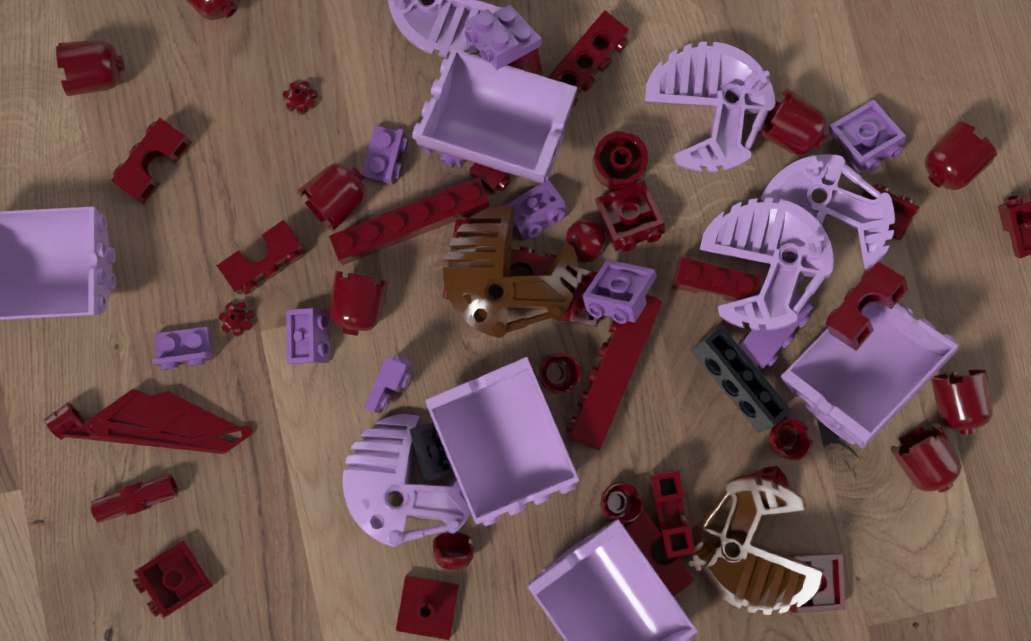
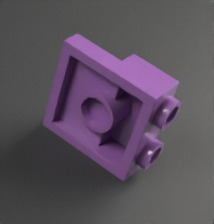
M511 5L493 14L489 9H486L465 21L466 29L464 34L467 41L471 45L474 44L480 51L483 59L486 62H490L496 70L541 46L542 38Z
M875 100L870 101L829 125V132L844 149L843 155L858 173L864 170L867 172L874 171L881 164V160L887 157L890 159L898 157L904 148L906 135Z
M606 260L583 295L586 310L596 318L605 315L612 317L620 324H624L627 321L635 323L647 304L645 295L657 278L656 271L645 267Z
M395 355L393 359L386 357L364 408L376 413H381L382 409L387 410L392 399V395L389 394L390 390L401 393L403 388L407 390L413 377L410 373L412 362L398 355Z

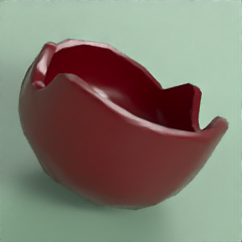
M588 219L577 220L568 228L566 242L574 247L579 262H592L604 250L605 233L597 222Z
M553 353L547 356L540 364L538 371L539 379L544 388L553 393H566L580 382L581 367L577 359L569 354Z
M783 418L771 428L769 434V443L772 450L788 460H800L807 456L813 441L808 436V427L796 418Z
M618 482L610 484L602 492L600 508L609 521L619 520L621 524L631 523L642 514L644 500L640 498L634 486Z
M460 532L439 534L433 540V557L436 563L447 570L458 571L468 567L474 558V546H472L471 537Z

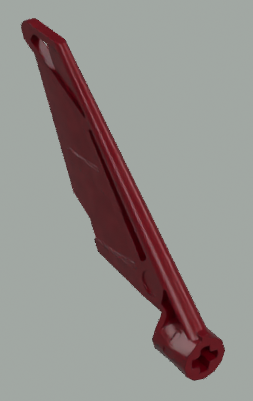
M132 389L86 422H84L76 407L69 402L44 419L48 429L60 440L74 438L218 454L227 453L252 435V429L249 426L239 427L171 392L151 396L137 389ZM241 431L242 435L234 443L218 437Z

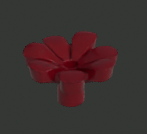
M303 80L299 86L297 83L292 82L289 84L290 91L286 90L283 92V99L289 100L286 104L288 111H293L297 108V113L303 115L306 113V106L309 109H313L316 106L313 98H316L318 93L315 89H309L310 84L307 81Z
M238 302L236 307L233 303H228L225 305L227 312L219 314V320L225 322L221 327L225 333L232 329L234 336L239 337L242 335V329L246 331L251 330L252 323L248 319L254 318V312L252 310L245 311L246 304L244 302Z

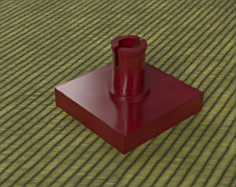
M406 575L396 631L450 640L459 584Z

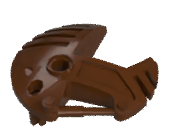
M493 206L470 217V219L476 220L471 224H462L456 233L461 234L458 238L451 239L448 247H453L452 251L446 252L444 261L449 262L448 267H443L444 285L453 308L471 327L496 338L504 337L508 332L549 318L558 320L567 310L574 297V294L570 292L571 286L576 289L578 279L573 276V271L578 273L577 255L574 247L567 242L544 276L509 277L515 210L513 206ZM493 286L503 289L504 294L498 300L491 299L488 295L489 289ZM509 308H544L548 311L533 317L521 318L507 323Z
M757 477L732 480L726 484V492L717 504L710 509L700 523H697L692 528L695 553L689 561L690 566H695L696 571H700L707 584L721 598L739 609L746 606L748 607V612L756 613L757 610H764L763 614L771 615L777 609H780L778 614L788 612L791 605L797 602L796 608L800 607L819 589L824 570L755 543L767 514L803 510L806 507L804 498L795 490L782 483L777 484L778 490L773 480L763 478L761 480L763 485L760 484ZM732 497L733 503L726 525L712 524L720 514L719 511L729 498ZM731 542L736 543L740 547V551L735 550Z

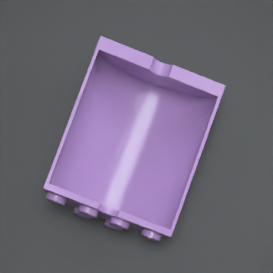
M452 49L449 58H444L440 68L441 77L439 80H434L431 89V95H434V98H431L430 101H425L422 109L423 119L421 123H416L412 138L416 139L418 145L545 184L553 169L566 131L564 128L571 114L577 87L507 65L496 70L490 62H486L482 57Z
M95 207L0 211V320L100 315L106 311L111 289L116 287L115 275L112 273V263L116 261L115 249L110 247L105 215H101Z
M896 303L892 309L882 304H871L864 309L862 315L870 319L874 331L857 351L832 336L827 328L781 376L793 395L804 399L807 402L804 407L819 421L852 445L856 443L860 448H865L958 351V343L953 337L948 334H940L935 330L934 325L924 318L922 320L914 319L912 317V310L902 303L900 305Z
M527 357L425 400L476 525L483 522L484 527L499 521L498 515L509 512L511 516L525 510V503L534 500L535 505L551 499L550 493L560 490V493L564 494L576 488L575 483L579 482V479Z
M619 520L606 524L597 533H591L547 565L543 572L534 577L527 585L565 641H693V635L698 632Z

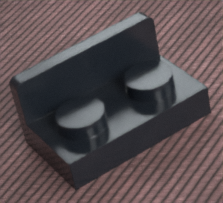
M434 422L409 429L424 482L454 474Z

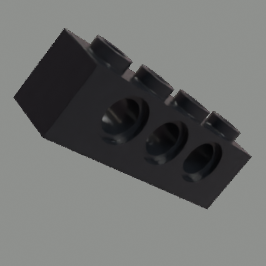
M722 325L707 334L690 349L758 433L774 427L791 411L790 407Z

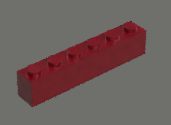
M478 177L329 235L338 261L345 265L453 223L456 219H463L490 208V202L481 179Z
M646 294L647 304L635 323L627 321L624 324H620L613 319L608 332L613 334L609 343L603 342L598 354L602 358L598 368L593 366L587 381L591 382L588 392L582 391L577 403V406L581 407L578 416L572 415L566 429V431L570 432L568 438L600 451L662 305V300Z

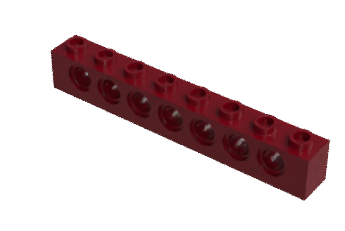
M606 10L601 13L547 77L559 82L571 80L575 84L577 90L572 109L578 103L579 99L576 97L582 90L587 92L595 82L593 77L598 71L603 73L611 64L612 60L610 57L615 51L620 53L629 42L626 39L629 29ZM603 41L608 47L606 49H598L595 43ZM585 60L591 64V67L589 69H582L578 63ZM474 163L469 169L470 175L474 179L480 177L483 186L493 194L498 190L502 192L512 180L509 178L511 174L478 163Z

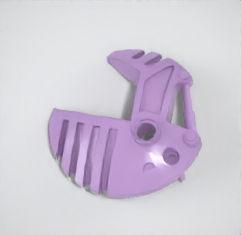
M388 0L393 20L404 37L417 48L433 55L435 50H439V57L445 58L448 57L452 49L462 52L471 50L470 54H478L480 51L474 44L471 45L465 37V21L486 9H489L492 14L502 9L501 7L478 0H435L429 6L422 4L423 0Z
M699 42L698 47L692 48V44H688L678 54L677 50L671 52L668 55V61L663 66L661 61L651 73L645 87V103L714 107L709 139L674 154L673 159L676 165L695 172H702L700 166H704L708 173L718 172L716 166H720L723 171L738 167L750 159V149L757 133L761 130L768 113L775 106V95L768 78L770 75L769 71H764L744 51L719 42H713L712 46H707V42ZM732 94L737 102H727L725 95ZM758 113L752 125V131L743 147L741 138L744 114Z
M814 155L793 162L771 180L760 201L764 202L765 198H773V203H779L780 199L789 201L807 210L821 225L825 216L858 230L865 269L872 268L877 261L880 262L889 248V246H884V244L893 237L894 230L888 231L889 225L895 223L894 207L888 193L881 194L863 180L861 175L845 164L844 158L839 155ZM841 173L855 184H859L876 199L870 200L839 188L838 182ZM817 190H822L826 193L827 199L823 203H816L812 200V194ZM788 254L784 257L783 261L789 264L794 263L798 256ZM804 276L800 277L799 282L803 281Z
M758 198L749 200L748 205L742 206V202L735 204L727 215H725V211L719 214L703 233L700 251L771 264L760 295L718 306L720 317L735 326L744 328L742 322L749 323L751 330L760 331L759 325H765L767 331L795 324L798 320L797 314L810 296L815 293L824 279L832 276L834 264L833 251L824 228L807 210L780 199L779 203H773V198H765L764 202L758 203ZM788 254L798 256L796 262L790 264L784 262L783 259ZM800 277H814L806 287L805 293L791 310L790 306Z
M405 413L384 418L375 423V425H380V427L377 429H366L360 435L364 439L362 442L355 441L351 450L355 452L353 455L347 456L345 464L349 465V469L343 470L342 479L345 502L355 522L370 537L391 547H397L401 542L423 538V536L444 531L455 533L471 514L455 474L446 486L409 485L415 454L409 429L418 427L421 417ZM398 494L402 498V504L397 507L391 506L387 500L388 496ZM406 518L441 520L445 523L440 526L403 532Z

